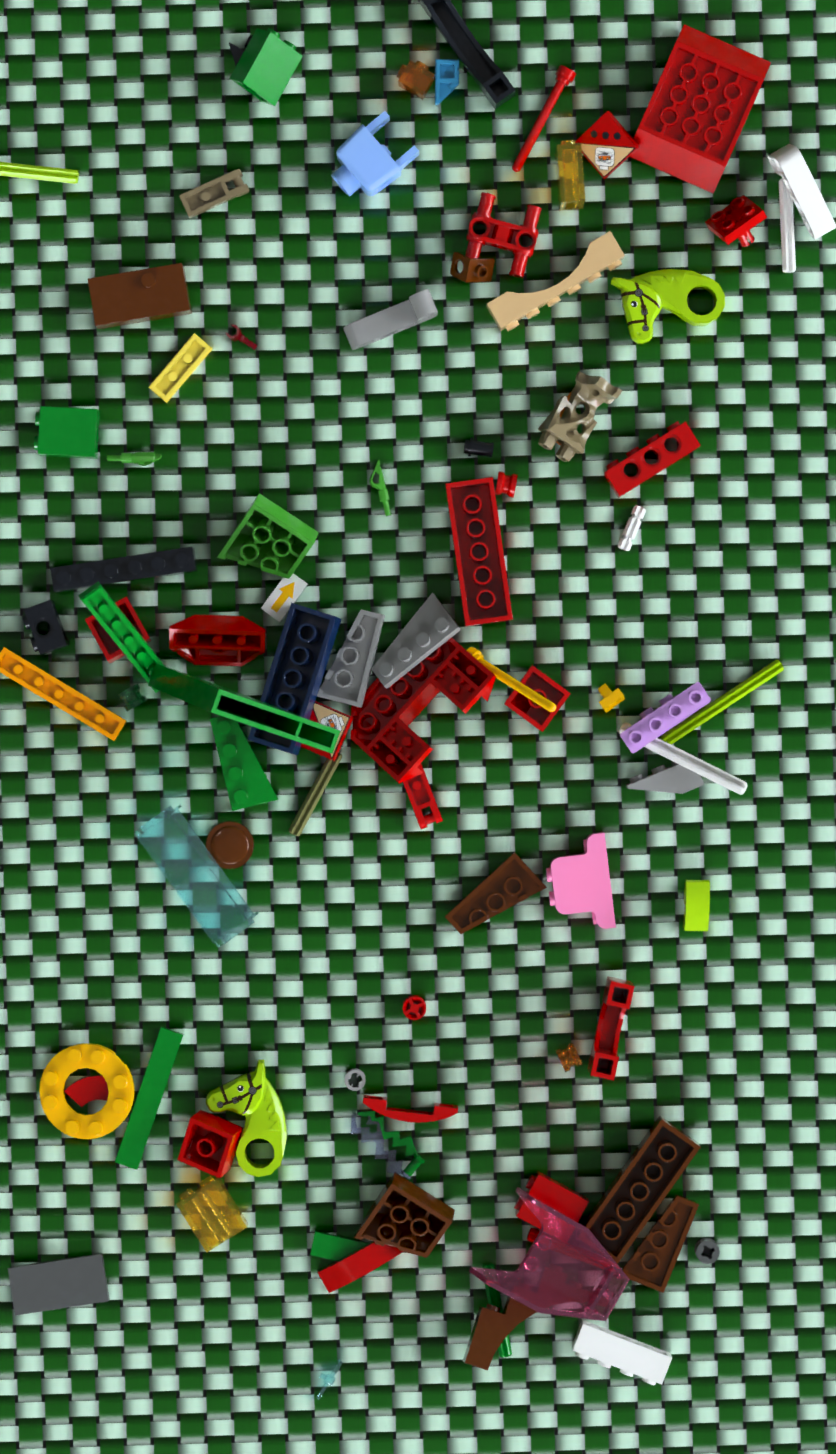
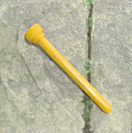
M474 647L467 649L498 680L549 712L556 710V705L484 660L481 651Z

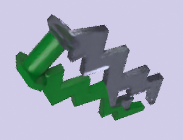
M375 1111L358 1112L359 1116L369 1117L366 1125L377 1124L376 1133H370V1126L357 1128L356 1115H352L351 1134H362L361 1143L371 1141L376 1143L375 1159H388L387 1173L396 1172L410 1179L417 1168L425 1162L417 1153L411 1136L400 1139V1131H384V1116L375 1118ZM393 1138L392 1147L406 1146L405 1157L414 1156L405 1169H402L403 1160L396 1162L397 1150L384 1151L385 1139Z

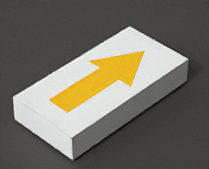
M294 573L289 579L283 577L261 609L281 622L288 613L291 603L296 602L308 584Z

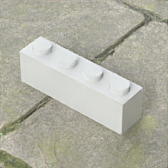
M583 1319L572 1343V1349L576 1352V1356L586 1360L591 1357L598 1360L597 1363L606 1368H611V1366L620 1368L622 1374L633 1377L634 1374L641 1376L642 1381L651 1385L656 1383L663 1384L672 1360L671 1353Z

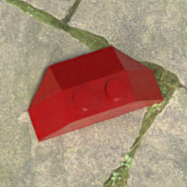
M195 614L169 626V649L177 652L181 657L194 665L243 666L258 655L265 653V629L244 616Z

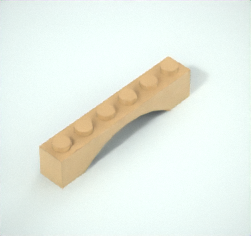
M609 231L589 243L586 254L579 266L560 283L533 293L507 291L487 303L486 307L500 331L504 329L510 331L520 325L518 321L522 318L527 317L531 319L540 313L539 308L546 304L548 307H551L561 301L559 298L565 293L571 295L580 290V284L588 280L589 283H592L602 276L600 272L607 268L610 271L622 265L621 260L624 259L625 255L613 234Z

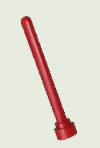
M562 65L558 67L555 73L556 83L512 165L514 172H519L522 169L565 86L573 82L576 73Z

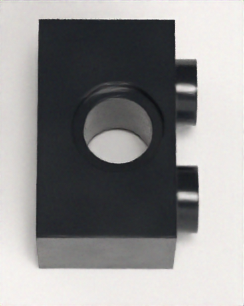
M53 600L24 609L25 615L22 616L26 629H31L33 638H30L35 652L39 651L40 655H44L69 646ZM46 621L50 624V632L42 635L39 632V625Z

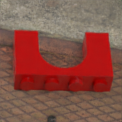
M607 976L587 1068L590 1076L613 1081L615 1079L619 1060L617 1052L621 1027L626 1009L630 1010L635 987L631 981Z

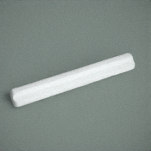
M780 179L779 204L782 271L784 273H793L796 270L793 199L783 179Z

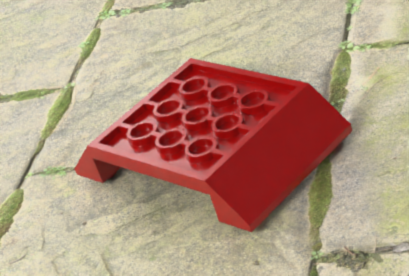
M684 24L634 136V141L640 148L630 158L713 194L771 62Z

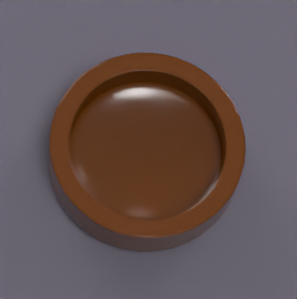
M234 821L220 823L210 831L207 837V854L211 861L221 868L235 869L241 867L253 854V836L248 828L241 823Z

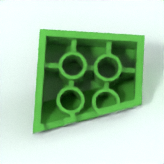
M259 493L232 532L217 558L234 560L240 565H251L261 568V571L289 579L313 546L319 532Z

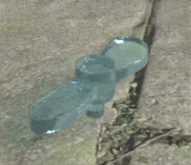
M337 1360L330 1374H320L319 1377L324 1379V1385L316 1399L320 1400L327 1386L333 1385L336 1379L334 1376L342 1365L341 1360Z

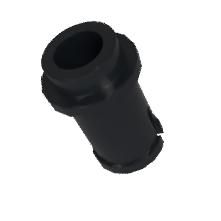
M470 438V440L465 439V454H468V456L472 454L492 458L494 442L475 441L473 438Z

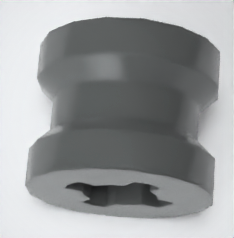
M704 1237L695 1244L694 1251L700 1262L711 1264L718 1259L720 1251L713 1239Z

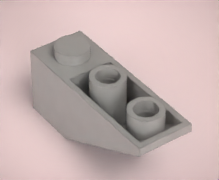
M674 762V765L665 768V765H661L652 769V774L643 777V774H639L630 778V783L626 787L636 790L683 794L704 785L701 775Z

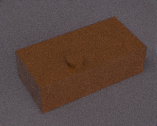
M182 263L88 278L95 326L98 330L192 314L185 269Z

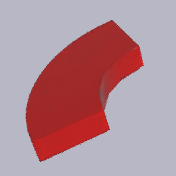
M102 1075L87 1076L79 1079L64 1091L81 1107L94 1100L107 1101L109 1094L107 1082Z

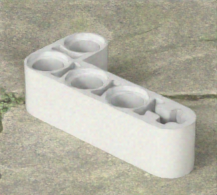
M788 144L768 155L771 167L776 174L782 177L812 238L816 240L835 229L834 219L799 149L794 145Z

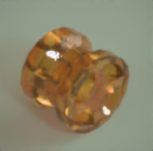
M573 1043L569 1044L564 1050H556L565 1072L569 1071L572 1066L582 1065V1061Z

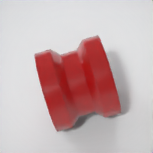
M499 471L495 495L503 493L514 498L518 474L505 475L504 472Z
M418 995L408 996L403 1002L404 1015L410 1020H418L424 1016L426 1012L424 999Z

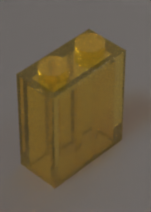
M575 140L561 141V145H557L555 151L559 211L583 209L585 189L581 143H575Z
M211 1175L199 1182V1188L194 1191L189 1188L179 1195L180 1200L176 1203L206 1253L248 1226L247 1220L221 1179L218 1177L212 1178Z

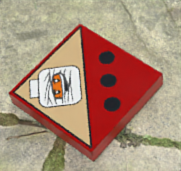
M610 111L603 114L574 142L603 179L611 175L640 148Z
M315 701L310 720L340 730V734L333 753L305 744H301V747L335 761L354 717Z

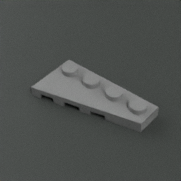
M431 593L371 669L383 686L388 689L458 633L461 628L438 598Z
M360 610L346 636L347 638L342 648L339 649L331 669L328 670L317 697L362 708L385 615Z

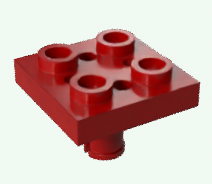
M742 195L732 200L730 205L721 211L715 212L710 219L705 221V224L711 232L727 245L738 238L741 246L746 247L750 245L747 239L751 243L755 240L750 229L766 219L767 216L763 209L745 195Z

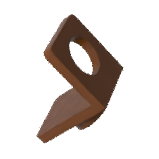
M454 252L450 274L466 283L491 282L495 260L493 258H469L459 252ZM459 260H461L463 263V270L461 273H459L457 269V264Z

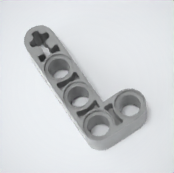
M429 289L413 294L409 297V300L344 326L343 329L351 349L356 350L430 320L438 315V311Z

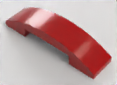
M363 1096V1103L383 1116L399 1121L432 1122L458 1113V1105L434 1103V1111L428 1112L386 1107L387 1097Z
M373 1241L340 1261L333 1262L317 1273L330 1293L375 1270L403 1251L386 1244L381 1246Z

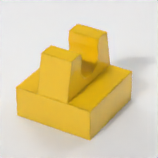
M606 683L598 688L599 693L604 698L599 703L605 713L625 700L619 688L612 692Z

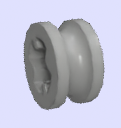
M357 1068L349 1070L344 1078L346 1087L352 1091L362 1089L366 1082L364 1072ZM353 1073H357V1077L360 1075L362 1078L358 1086H353V1082L350 1084L348 1079L352 1078Z

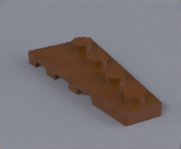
M514 852L445 915V918L462 934L547 887Z
M676 1194L619 1272V1275L664 1293L699 1204Z

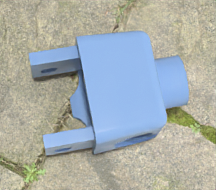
M386 111L381 113L366 127L362 124L336 151L337 160L341 166L331 176L348 196H351L359 188L367 196L376 195L399 178L401 170L419 156V150L414 145L398 160L394 161L391 157L392 153L384 144L381 145L373 135L390 121V116Z

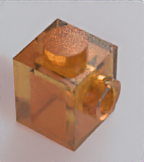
M410 60L407 66L402 65L397 74V78H399L398 86L423 100L435 80V74L428 71L429 67L420 61L414 63Z

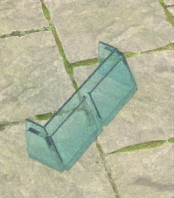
M179 805L175 809L169 806L134 833L212 943L219 948L253 924L254 920L252 918L259 913L251 911L178 810L182 806Z

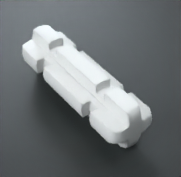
M638 505L633 507L632 516L627 521L622 533L623 538H620L618 548L624 551L630 550L633 543L631 541L632 539L634 540L641 524L640 519H643L646 509Z

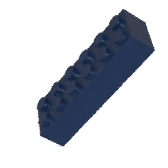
M291 603L260 701L310 719L341 623L340 618ZM251 727L248 740L295 755L299 754L302 744L255 727Z

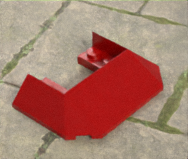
M451 637L388 689L383 686L378 678L366 690L362 708L351 706V717H354L351 740L399 784L423 773L418 766L433 750L408 727L411 722L439 692H442L466 714L480 697H483L488 702L496 676Z

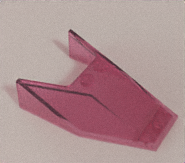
M517 1187L515 1192L541 1223V1229L516 1271L511 1272L471 1267L469 1271L485 1284L539 1313L606 1321L630 1279L587 1227Z

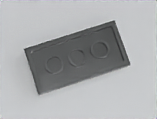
M103 1253L8 1267L15 1316L110 1300Z

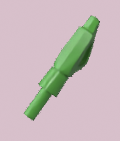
M154 452L121 453V455H107V461H121L122 464L135 463L146 466L161 459L162 455L155 454Z
M377 460L369 482L373 488L378 489L379 500L383 503L387 517L391 516L388 502L390 497L386 489L382 468L380 467V460ZM375 473L379 475L378 483L373 481Z

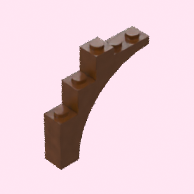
M549 1263L548 1267L542 1266L534 1293H531V1287L518 1283L517 1288L510 1287L503 1313H499V1307L487 1304L486 1308L479 1307L462 1362L488 1370L495 1352L505 1337L519 1323L534 1313L551 1306L567 1303H590L607 1307L610 1298L604 1296L605 1291L591 1287L590 1291L581 1289L583 1284L569 1280L568 1284H566L567 1273L562 1272L563 1267Z

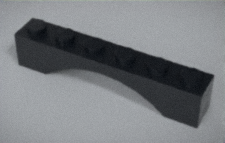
M417 0L495 110L515 96L514 87L475 39L451 0Z
M193 547L50 568L53 590L56 593L89 588L96 582L106 585L198 572Z

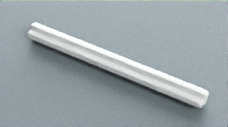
M627 722L623 723L619 732L622 733L632 725ZM659 738L644 746L739 795H743L747 789L745 781Z

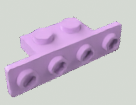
M696 682L674 697L670 693L659 701L661 704L655 710L649 707L639 714L641 719L637 723L620 733V737L631 753L637 752L711 702L710 697L700 682Z

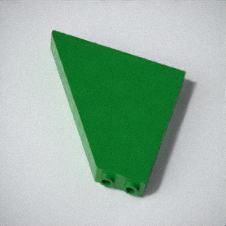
M157 663L148 684L150 687L211 713L329 753H333L340 734V730Z

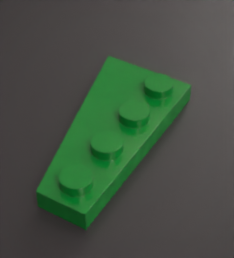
M223 716L210 718L232 811L279 800L238 721Z

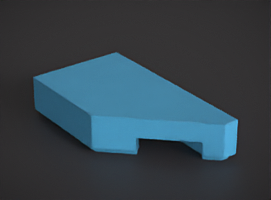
M435 59V105H439L459 85V60Z

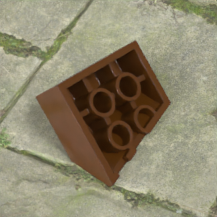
M395 1172L370 1207L354 1238L375 1241V1244L381 1246L386 1244L396 1247L400 1251L427 1258L452 1223L455 1210Z

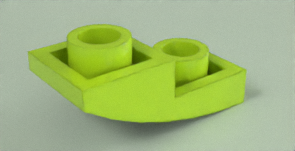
M686 880L684 891V931H708L710 881Z

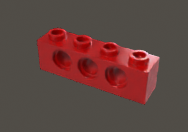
M679 421L666 428L668 433L661 437L659 434L654 435L646 441L648 445L641 450L637 446L626 453L628 458L619 462L616 459L605 466L607 471L604 472V476L618 498L701 446L686 421L681 425ZM667 439H673L677 443L675 451H668L665 448L664 443ZM645 453H655L657 456L656 463L648 464L644 459ZM627 464H632L636 467L637 473L635 476L629 477L624 473V467Z

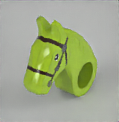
M665 269L651 271L632 279L613 277L611 280V285L621 290L622 308L632 341L637 344H644L652 339L653 323L662 308L672 312L692 326H707L717 320L725 307V294L719 283L694 271ZM705 289L712 295L714 299L712 312L706 315H698L690 310L687 304V297L692 290Z
M258 1060L255 1071L240 1075L210 1091L206 1097V1105L213 1113L232 1111L246 1117L243 1133L236 1150L238 1165L247 1174L262 1177L271 1175L281 1164L287 1141V1125L280 1099L266 1078L264 1060ZM255 1139L267 1140L273 1146L274 1158L266 1164L253 1163L247 1156L246 1146Z

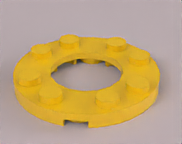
M93 1043L76 1044L57 1053L45 1067L40 1081V1101L47 1118L58 1130L78 1139H95L111 1133L125 1121L134 1101V1082L129 1068L114 1051ZM89 1068L96 1070L107 1082L109 1091L107 1102L95 1114L85 1115L77 1113L65 1100V1082L70 1074L77 1069Z

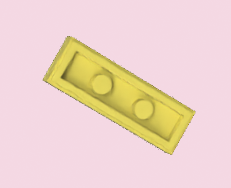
M194 333L148 388L168 403L213 348Z

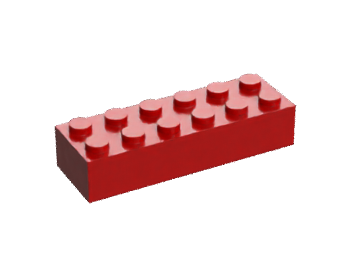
M493 477L446 483L445 488L465 627L513 620Z

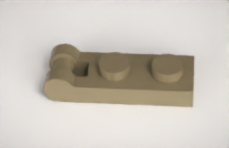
M236 169L179 195L189 219L250 192L248 185L244 184L241 178L243 176L241 170ZM233 181L235 188L229 191L226 184Z

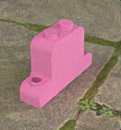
M592 833L583 840L584 853L555 857L550 863V868H546L547 882H552L553 891L549 892L550 906L555 905V908L561 914L592 912L593 925L598 924L603 929L616 928L605 833Z

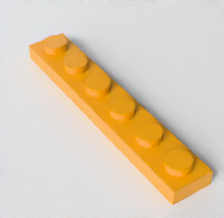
M3 647L0 652V673L111 740H116L127 720L6 647Z

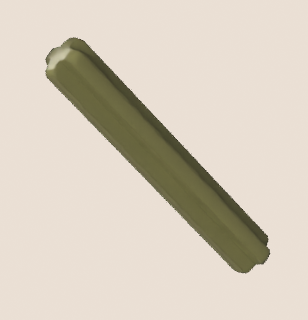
M338 753L335 761L326 759L289 828L291 834L298 837L301 835L342 758L341 753Z

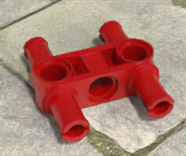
M481 192L477 212L472 215L466 236L468 246L465 256L479 258L482 246L485 245L513 252L514 258L509 275L523 278L528 258H531L534 253L539 234L536 228L542 208L527 205L523 225L511 224L493 219L490 216L496 196ZM483 224L486 227V231L478 235L473 231V226ZM522 236H528L532 240V244L528 247H523L520 245L519 239Z

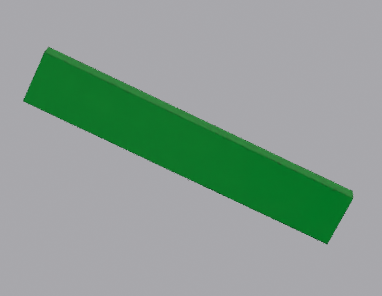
M96 582L78 595L80 600L149 684L155 664L165 666L102 585ZM151 687V688L155 691V693H157L158 691H160V690H157V689Z
M161 1026L115 1163L138 1169L184 1034Z

